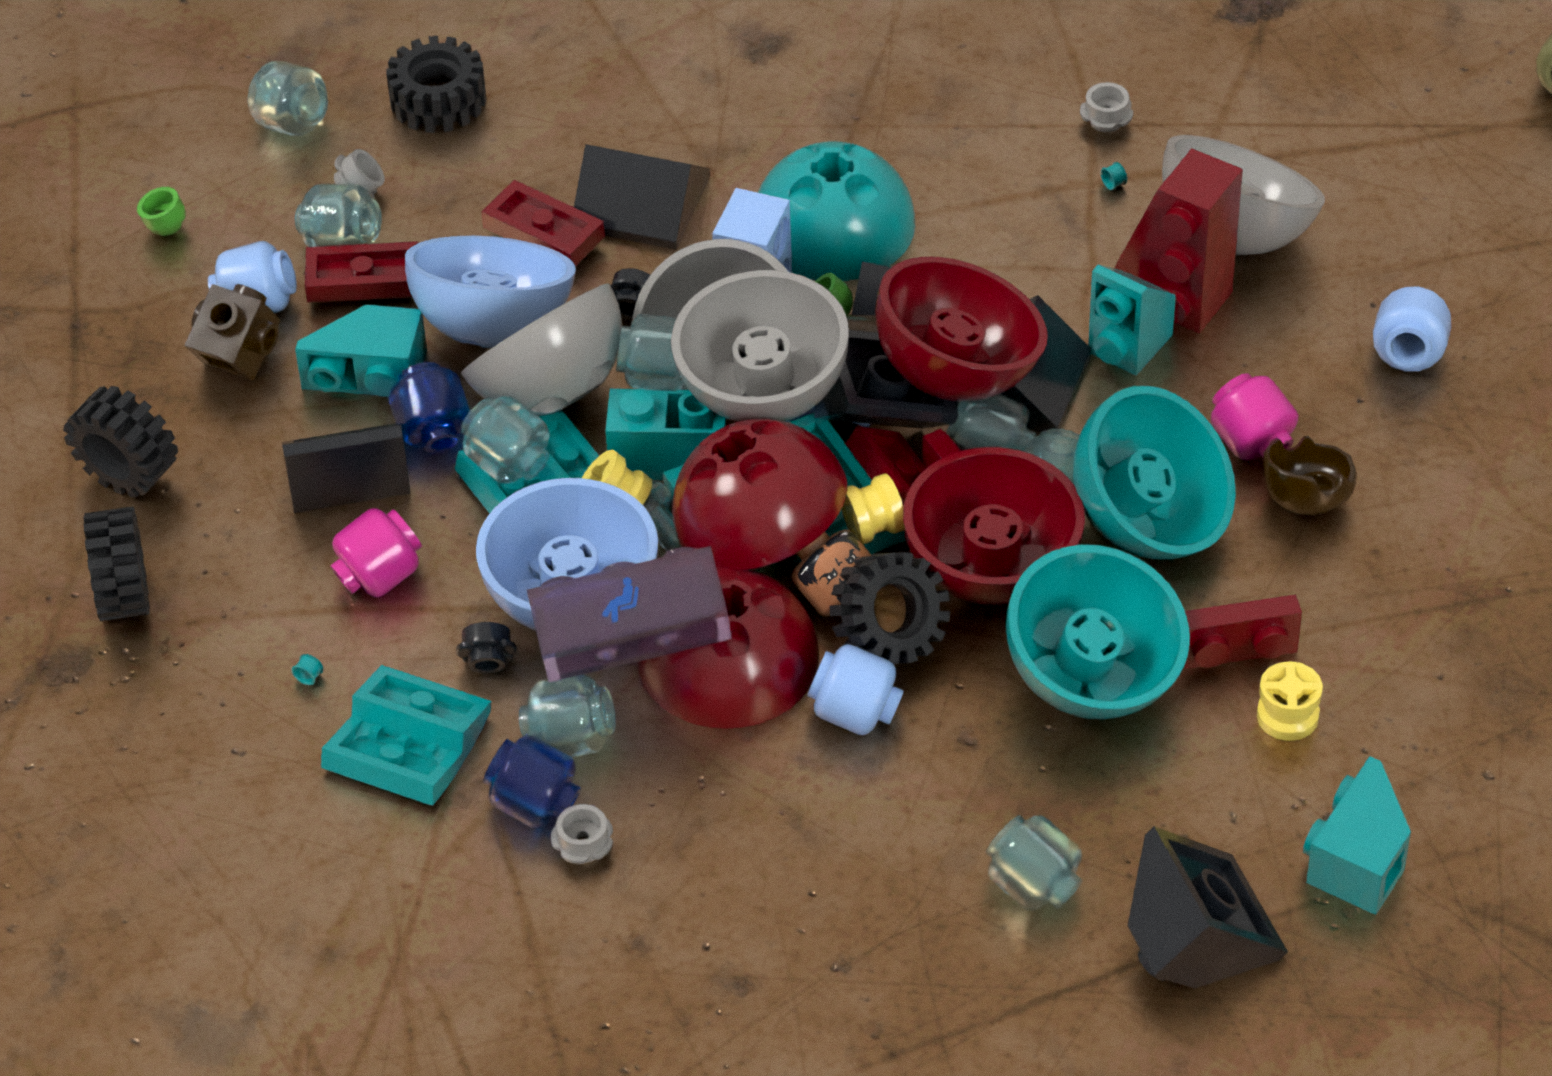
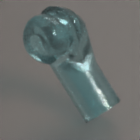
M652 481L650 494L643 506L655 524L658 544L670 556H673L680 552L682 548L675 532L673 514L668 510L672 502V495L663 483Z

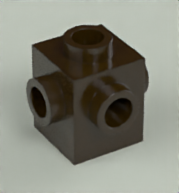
M212 284L205 300H202L194 310L192 329L184 346L204 365L254 381L264 357L273 351L279 335L278 325L281 320L265 304L267 297L257 290L241 284H235L232 291Z

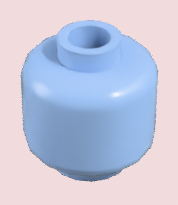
M258 241L222 252L216 260L215 274L208 277L209 289L214 284L233 291L235 284H241L257 290L267 297L265 304L273 313L284 310L289 303L290 295L294 294L297 289L296 275L290 257L286 251H277L272 244L266 241Z
M1403 287L1393 291L1381 302L1374 324L1373 343L1379 357L1389 366L1404 372H1419L1432 367L1443 357L1448 345L1451 331L1450 310L1445 301L1431 290L1422 287Z
M847 644L841 646L835 654L828 651L825 652L807 696L815 699L814 712L820 719L857 735H866L874 729L878 720L888 725L891 723L904 690L893 686L896 678V668L893 663L856 646Z

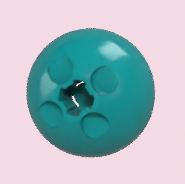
M826 141L804 146L778 162L767 174L757 192L790 200L792 273L814 281L826 273H833L842 281L859 279L862 262L890 266L905 253L914 237L916 228L915 210L910 192L902 177L883 157L857 144Z
M1140 385L1122 389L1099 405L1085 423L1078 437L1073 457V483L1083 502L1085 516L1097 532L1111 544L1130 554L1144 558L1177 559L1196 554L1210 547L1224 534L1232 518L1236 496L1231 461L1222 440L1213 426L1201 412L1185 399L1168 390L1153 386Z
M1074 545L1049 552L1033 562L1020 576L1008 605L1006 619L1007 642L1010 655L1020 676L1028 687L1043 701L1073 716L1087 719H1112L1127 716L1146 708L1159 699L1179 677L1188 657L1190 646L1189 624L1183 605L1176 592L1150 565L1118 549L1099 545Z

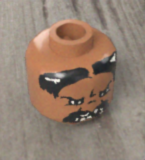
M839 530L831 537L824 532L810 545L796 553L802 561L793 569L792 581L820 615L832 617L830 616L829 605H841V598L831 595L835 584H846V581L839 575L846 567H856L855 560L872 555L850 530Z

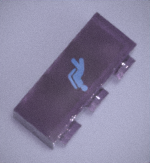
M711 546L700 549L692 547L676 548L667 552L662 558L637 564L627 561L617 562L605 567L599 573L578 578L558 576L545 581L540 587L527 589L548 682L732 639L728 612Z

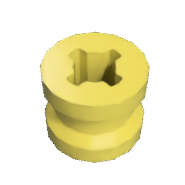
M613 449L597 457L582 476L583 479L601 481L618 487L632 495L642 505L648 498L652 488V479L640 470L631 471L628 469L625 458Z
M884 473L875 476L870 485L862 488H857L853 485L847 486V495L841 510L848 530L853 532L863 545L872 542L877 533L888 531L896 534L904 531L902 500L893 480L888 474Z
M1292 661L1277 663L1264 672L1259 688L1260 699L1257 708V720L1259 726L1266 734L1284 741L1301 740L1312 734L1317 728L1320 713L1319 704L1323 690L1320 676L1307 665Z

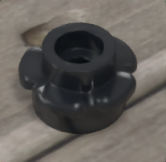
M633 268L622 269L615 273L610 286L618 301L622 318L633 320L638 296L650 274Z
M479 622L465 627L462 630V642L456 647L457 656L468 664L469 669L483 674L496 673L503 670L505 663L511 661L513 655L517 652L516 644L511 641L510 629L503 624L495 622Z

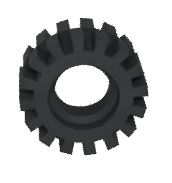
M429 36V44L423 45L420 39L411 41L412 50L401 46L396 50L397 57H390L388 61L389 68H386L390 107L392 113L396 112V119L401 123L408 120V127L417 130L421 124H425V132L435 133V127L443 125L444 132L454 130L453 122L457 121L464 127L470 123L469 115L476 118L480 115L481 106H485L486 103L483 61H481V56L477 50L472 51L469 43L463 41L457 47V41L454 37L447 36L445 43H439L438 36ZM446 82V84L439 86H426L430 83Z
M102 386L94 391L68 418L63 429L64 432L68 433L64 437L66 445L75 447L71 452L76 461L83 460L86 465L82 469L89 476L93 472L99 476L98 483L105 488L111 483L113 484L114 492L122 496L126 491L130 497H137L139 494L144 495L176 461L175 455L178 453V446L171 443L175 437L172 430H163L162 426L166 421L160 414L154 417L149 412L152 408L151 405L146 401H143L141 404L135 402L136 394L127 390L122 395L119 387L110 386L107 389L105 386Z
M134 507L84 513L83 525L86 538L85 547L88 555L87 563L98 618L100 621L149 614L150 604L146 581V567L144 566L143 547L141 546V536Z
M906 552L872 554V556H865L855 560L856 567H846L839 575L846 581V584H835L831 595L841 598V605H829L830 616H841L842 618L841 624L832 627L836 637L848 636L849 639L843 645L856 646L893 664L911 663L918 661L917 656L929 655L935 650L929 642H941L946 633L936 627L937 623L949 622L951 611H940L939 602L950 601L948 590L936 591L935 585L943 581L938 571L926 572L931 563L924 558L913 559L914 554ZM888 584L895 586L901 591L906 606L903 624L894 632H887L882 629L876 620L874 612L876 595L882 587Z

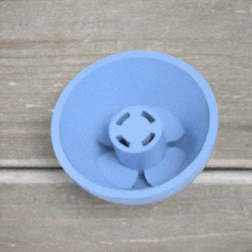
M451 236L431 239L412 246L405 254V272L408 287L415 304L424 317L437 330L451 339L461 343L475 344L482 348H493L530 323L565 304L570 295L576 271L574 263L569 258L553 249L526 241L492 236Z
M583 478L547 480L513 493L499 503L487 516L479 531L476 543V558L480 575L488 592L498 606L520 624L532 630L555 636L585 635L614 624L615 622L611 620V612L607 617L602 616V613L611 600L622 596L623 588L626 587L623 584V579L629 577L632 580L630 586H633L631 602L618 606V620L624 617L633 608L620 610V607L633 603L635 587H639L637 603L642 598L654 574L658 554L657 530L646 508L632 495L618 487L601 481Z

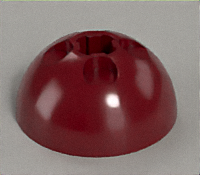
M916 257L895 264L882 278L875 308L877 332L882 348L898 373L910 384L929 395L951 401H976L996 396L1019 383L1034 368L1046 348L1047 328L1036 306L1014 285L982 267L945 257Z
M766 418L748 419L729 424L709 435L692 451L677 478L673 494L672 512L675 532L681 548L691 560L711 569L749 570L781 561L810 545L834 522L846 499V475L832 451L818 437L802 427L789 422Z
M982 447L953 453L926 468L915 479L907 493L903 507V521L906 539L911 553L914 554V558H924L931 563L926 572L938 571L943 578V581L938 583L937 586L943 590H948V593L967 602L981 605H1008L1020 576L1033 562L1054 550L1080 545L1085 524V512L1083 502L1074 484L1061 470L1051 463L1020 450Z
M727 568L707 569L694 573L673 585L651 609L643 625L638 645V670L640 678L652 699L664 710L681 720L703 727L718 729L749 727L764 723L785 713L808 692L819 666V647L816 632L801 602L791 591L775 579L750 569H736V571Z

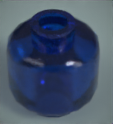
M435 362L418 363L403 370L398 375L397 382L392 386L388 396L395 423L401 425L404 443L415 448H425L428 452H442L455 446L459 441L458 437L469 428L472 420V413L459 376L456 372L441 367Z
M523 735L516 742L506 739L494 755L483 777V783L490 786L488 792L490 804L531 828H540L546 825L552 816L558 818L565 809L575 804L582 789L572 782L576 773L575 760L566 753L532 735Z

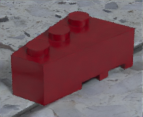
M1191 148L1156 191L1114 269L1131 273L1176 294L1174 324L1200 334L1232 293L1243 169Z

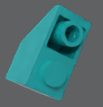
M1098 264L1092 270L1088 338L1091 354L1107 364L1115 365L1137 376L1173 335L1176 294L1126 271Z
M364 305L298 340L295 353L301 389L414 399L427 352L423 314L419 309Z
M610 388L605 431L607 451L613 449L625 458L628 469L631 471L640 470L652 480H663V472L683 465L692 451L705 438L726 426V418L709 410L689 390Z
M1369 756L1356 777L1347 775L1342 780L1333 800V812L1327 821L1319 818L1314 822L1306 837L1303 853L1310 856L1306 883L1376 915L1405 871L1411 831L1382 762Z

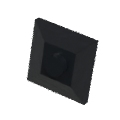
M1155 826L1145 834L1127 926L1140 948L1138 958L1141 964L1153 977L1161 981L1169 980L1195 989L1279 961L1288 953L1233 854Z

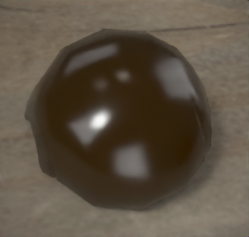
M1304 436L1295 447L1285 449L1282 441L1279 438H1275L1263 452L1264 477L1270 497L1289 513L1303 515L1325 513L1344 504L1354 492L1357 472L1352 457L1336 446L1314 443L1309 436Z

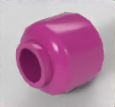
M1249 373L1241 374L1221 387L1213 397L1212 403L1215 407L1211 413V425L1233 454L1240 460L1250 461L1261 456L1263 458V452L1275 438H1279L1282 441L1285 449H1289L1293 445L1294 440L1290 435L1297 426L1299 414L1276 383L1268 376L1252 377Z
M371 508L335 535L332 546L338 560L331 564L330 567L351 594L362 588L370 596L380 598L416 571L419 565L416 551L422 547V544L394 509L385 514L377 508Z

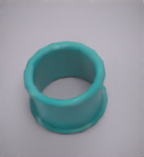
M1114 162L1111 166L1101 169V179L1109 190H1115L1116 187L1127 183V173L1119 162Z
M302 654L297 664L291 668L293 676L305 685L316 683V678L324 670L322 663L316 657L309 654Z

